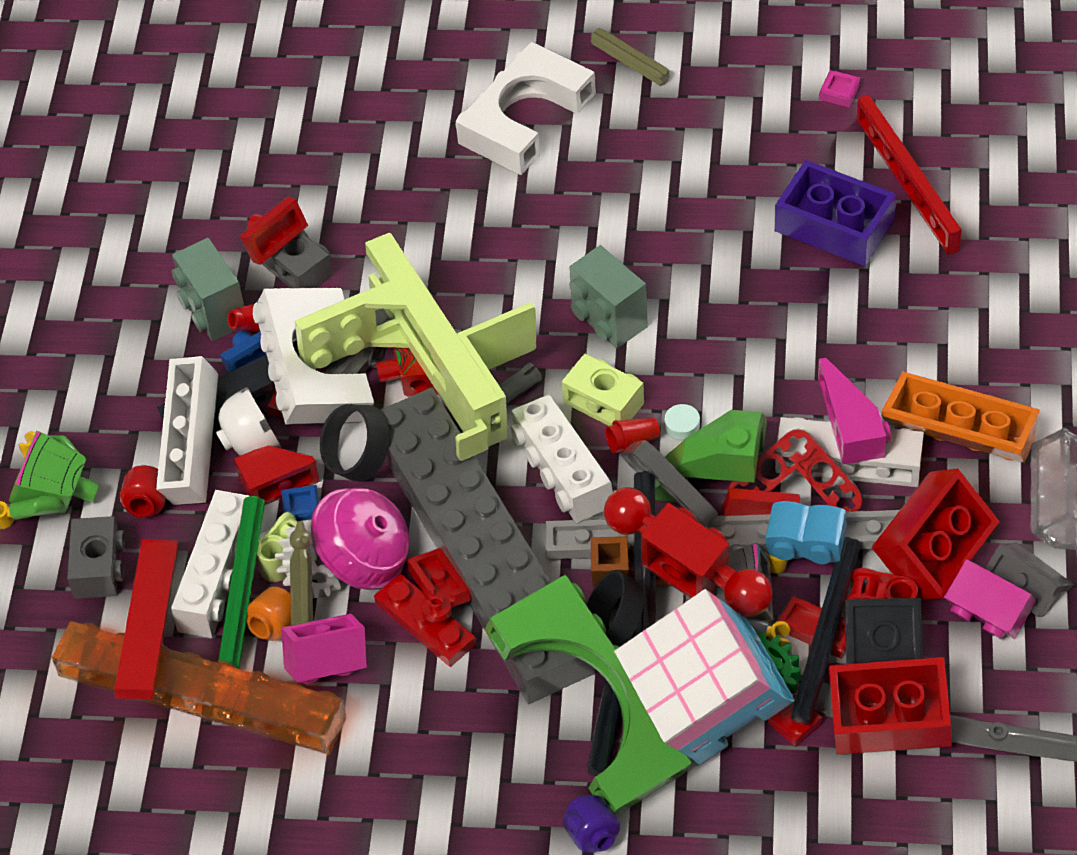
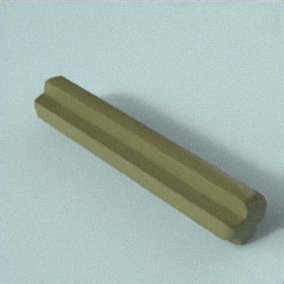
M597 28L591 34V43L646 78L658 85H663L668 81L670 70L602 28Z

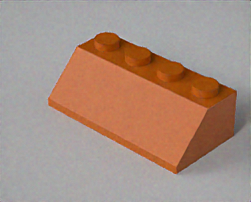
M902 371L882 409L881 416L889 425L900 429L907 428L913 431L924 432L923 435L933 437L939 441L951 442L968 447L974 451H983L1003 457L1006 460L1025 463L1034 442L1040 409Z

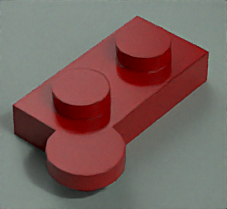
M441 548L407 559L408 571L428 599L422 605V614L427 621H445L451 616L452 607L471 601L469 588Z

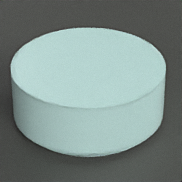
M675 405L665 414V430L675 439L684 440L700 428L699 413L690 405Z

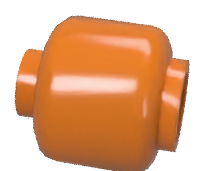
M269 587L248 605L247 624L255 636L269 641H277L282 638L281 628L291 626L290 591L281 587Z

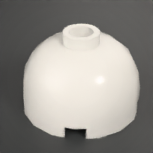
M247 387L225 401L218 417L222 429L217 431L216 434L226 451L233 447L241 456L268 445L281 448Z

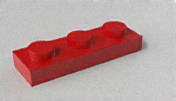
M401 573L374 595L376 605L449 667H452L477 645L476 637L451 616L442 622L427 621L422 614V605L428 600L427 597Z

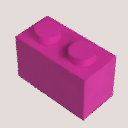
M967 559L944 597L952 605L950 609L952 613L970 622L973 616L985 623L982 627L983 630L1001 640L1004 635L1015 640L1037 602L1029 592Z
M352 614L281 628L284 669L296 683H314L321 677L331 675L346 676L352 674L354 670L367 668L365 627Z

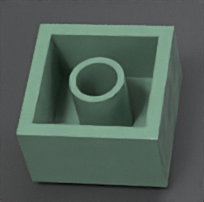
M206 238L172 254L175 269H172L171 273L175 283L180 288L176 292L177 297L185 310L190 308L193 312L191 316L199 332L205 330L213 342L235 331L228 325V313L231 309L244 307L240 284L210 239Z
M599 245L569 266L572 312L579 320H585L592 326L600 339L608 340L618 349L648 327L646 283L603 246Z

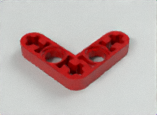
M797 428L787 432L758 458L756 477L767 486L763 491H771L797 469L829 506L844 509L846 512L858 511L861 507L862 493L818 441L804 429ZM792 436L797 439L805 437L807 442L804 447L807 451L804 454L799 451L793 453L788 459L793 461L794 464L788 467L784 457L775 452V450L781 447L784 453L792 445L789 440ZM766 459H776L780 463L781 474L778 477L769 479L763 476L760 467ZM818 462L828 463L832 468V477L826 482H818L812 476V467ZM838 476L845 481L838 485L844 493L852 491L855 494L852 499L855 505L852 508L847 505L838 506L837 502L840 497L834 489L830 495L823 490L832 486ZM732 481L728 489L736 488L735 486L739 483L744 487L750 482ZM759 484L752 489L762 491Z

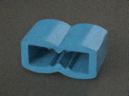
M788 501L773 503L765 538L767 554L775 556L780 560L804 557L818 564L840 561L847 527L846 510L829 505L809 507L801 503Z

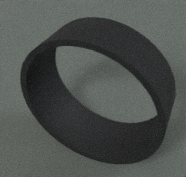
M346 404L336 408L326 419L320 436V454L327 469L352 481L360 482L371 478L382 466L389 448L390 433L385 416L378 408L372 405ZM355 411H358L364 418L367 428L366 446L359 461L350 469L343 470L337 453L339 434L348 417Z
M612 570L597 583L586 606L592 614H597L607 629L611 612L621 597L616 616L605 633L612 645L621 647L629 641L637 628L642 615L645 596L642 585L624 573Z

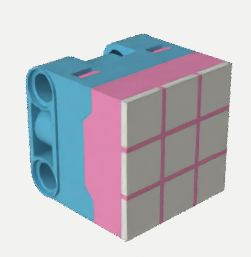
M706 589L614 651L663 742L690 757L698 765L728 746L726 737L757 717L764 721L768 720L794 702L790 690L747 618L740 616V613H737Z

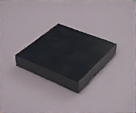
M921 598L845 599L846 664L922 659Z

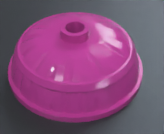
M366 488L338 489L322 498L314 509L311 520V534L315 549L325 566L341 581L355 588L376 590L386 586L402 572L409 552V532L402 514L385 496Z

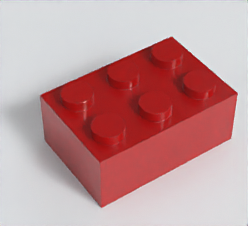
M959 468L929 472L871 548L893 575L907 576L916 582L918 586L917 598H921V600L940 599L949 590L965 560L971 561L1000 521Z
M944 657L829 666L837 755L952 746Z

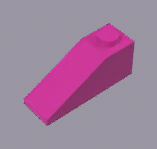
M827 358L819 359L818 382L842 465L885 458L886 443L891 442L888 422L881 420L878 407Z

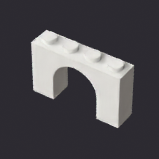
M531 42L523 51L516 54L513 62L504 71L498 73L494 82L485 91L479 93L475 102L458 116L456 120L458 144L522 175L540 155L538 132L511 120L503 112L518 100L536 97L552 101L578 114L596 94L595 72Z
M341 288L264 289L258 302L253 306V319L255 323H258L261 332V348L263 352H266L269 362V378L271 381H274L277 392V408L282 410L285 424L325 423L328 416L342 405L374 404L366 373L325 374L307 366L298 357L293 347L292 340L297 338L295 320L343 301L344 296ZM355 411L345 422H363L364 418L358 411Z

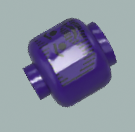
M597 795L577 797L568 805L563 817L565 830L577 848L585 853H596L609 849L620 832L619 819L606 800Z

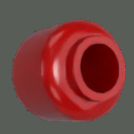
M148 465L135 466L125 475L120 491V502L122 507L130 514L141 518L153 517L160 513L165 506L166 497L156 489L157 468Z

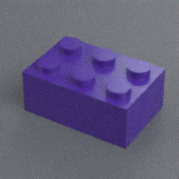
M805 160L775 204L774 231L866 266L895 221L897 194Z

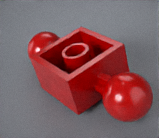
M620 488L608 496L603 511L608 526L615 532L623 535H631L638 532L642 534V566L689 598H693L704 589L713 593L719 586L724 590L726 604L737 613H740V616L754 617L763 613L768 608L772 600V586L768 578L754 569L735 571L729 567V543L720 531L712 527L707 529L697 522L696 517L690 511L683 507L677 509L670 503H667L655 517L651 514V506L647 497L635 488Z

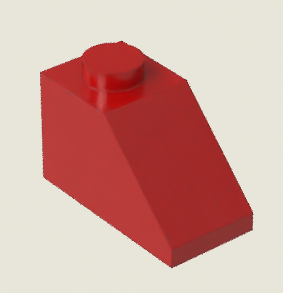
M268 445L234 458L239 480L247 495L264 499L265 505L281 499V490L312 486L320 482L316 461L313 456Z

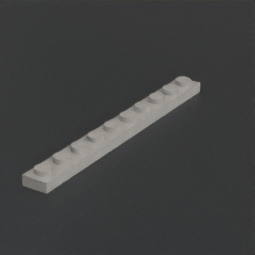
M900 510L846 512L847 527L845 537L859 540L861 544L859 550L872 549V545ZM770 514L717 516L706 528L712 527L720 531L726 537L729 547L734 544L750 545L758 543L760 547L767 551L765 538ZM605 519L582 520L578 523L574 520L546 521L547 559L591 558L590 537L627 536L628 543L634 546V534L623 535L615 532L608 526Z

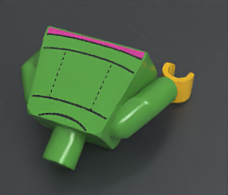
M37 430L36 432H27L24 436L27 444L20 443L18 445L25 459L9 498V502L12 503L8 507L5 502L0 501V529L10 527L14 520L66 513L72 496L93 503L100 483L80 476L86 458L80 454L66 436L46 435Z

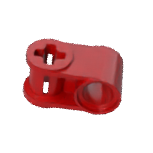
M858 568L853 571L851 578L853 586L851 594L846 599L917 598L918 586L914 580L907 576L877 572L869 568Z

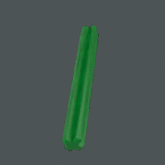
M257 496L245 497L243 500L218 659V668L227 672H235L240 668L248 617L247 610L250 604L265 506L264 499Z

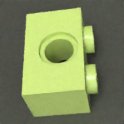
M587 354L580 358L562 381L563 403L608 426L612 425L615 420L632 419L644 404L643 382L636 376L629 373L625 374L611 367L606 361L595 359Z

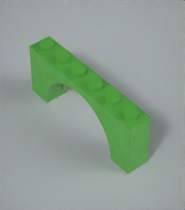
M564 575L492 616L487 623L485 632L504 661L533 651L561 652L590 664L611 685L622 711V742L615 760L607 769L594 778L588 788L593 795L604 798L617 816L682 776L692 763L689 760L690 757L663 742L614 652L619 646L612 645L605 634L606 628L597 614H592L584 603L585 597L580 587L576 583H571L567 576Z

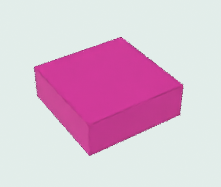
M829 70L820 89L819 100L850 108L860 87V77Z

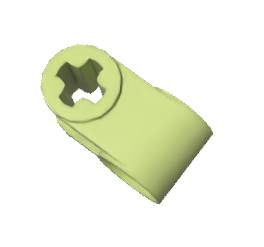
M290 512L282 514L275 525L259 540L257 552L258 569L261 577L269 582H279L287 577L286 573H277L276 569L282 566L283 563L282 560L275 558V554L283 552L284 548L278 544L279 539L288 538L285 530L290 527H296L297 520L295 515Z

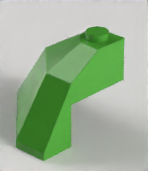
M730 410L684 439L665 458L686 480H688V477L754 483L758 454L764 448L767 419L762 412ZM655 480V500L677 502Z

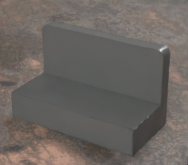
M1018 543L1000 544L985 567L986 570L1032 594L1037 602L1031 612L1038 617L1045 616L1059 592L1070 591L1074 585Z

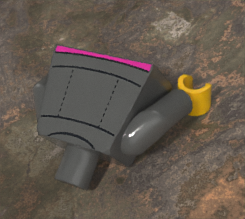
M758 543L750 545L734 544L729 547V567L735 571L743 569L757 570L764 574L770 583L771 572L779 574L785 571L787 560H780L775 556L767 554V551L760 547ZM718 586L712 594L726 604L724 590ZM772 600L763 613L754 617H746L758 637L761 632H764L768 637V641H771L776 634L789 635L790 627L786 622L779 621L772 626L768 625V621L773 620ZM780 638L781 647L788 644L789 641L786 638Z

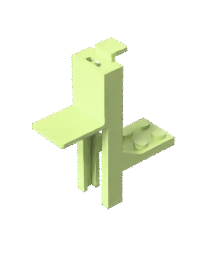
M387 233L365 242L366 254L381 276L378 278L375 273L368 275L371 289L295 320L299 358L314 370L324 368L331 362L345 356L357 354L367 347L409 348L463 431V433L455 437L456 455L460 461L488 450L489 446L507 439L506 395L489 369L536 349V309L531 302L456 333L392 234ZM384 309L391 320L377 326L375 310Z

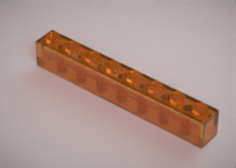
M70 621L52 655L58 676L115 693L114 688L125 633L114 634L101 630L98 626L91 623L83 625ZM163 644L153 700L138 699L328 755L331 754L347 718L343 699L332 692L314 691L304 688L301 684L294 681L283 682L272 679L259 671L251 673L237 669L232 664L224 661L216 663L202 659L199 655L192 652L181 653L170 650Z

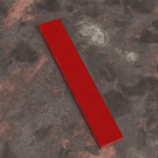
M867 94L859 97L857 102V122L948 255L959 252L962 229L870 95Z
M142 539L114 688L115 698L153 700L178 555V541Z

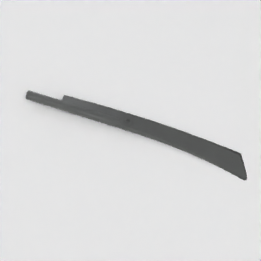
M822 682L814 711L819 715L833 718L831 685ZM950 715L952 743L1077 762L1076 735Z

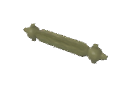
M297 521L295 531L291 533L289 538L290 545L294 548L290 557L291 626L313 621L312 558L307 550L311 545L312 538L306 530L303 521Z

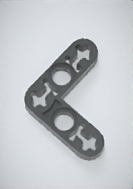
M646 440L633 442L621 454V457L636 473L649 471V473L654 474L655 480L681 507L690 511L696 517L697 522L704 527H707L718 516L717 511Z

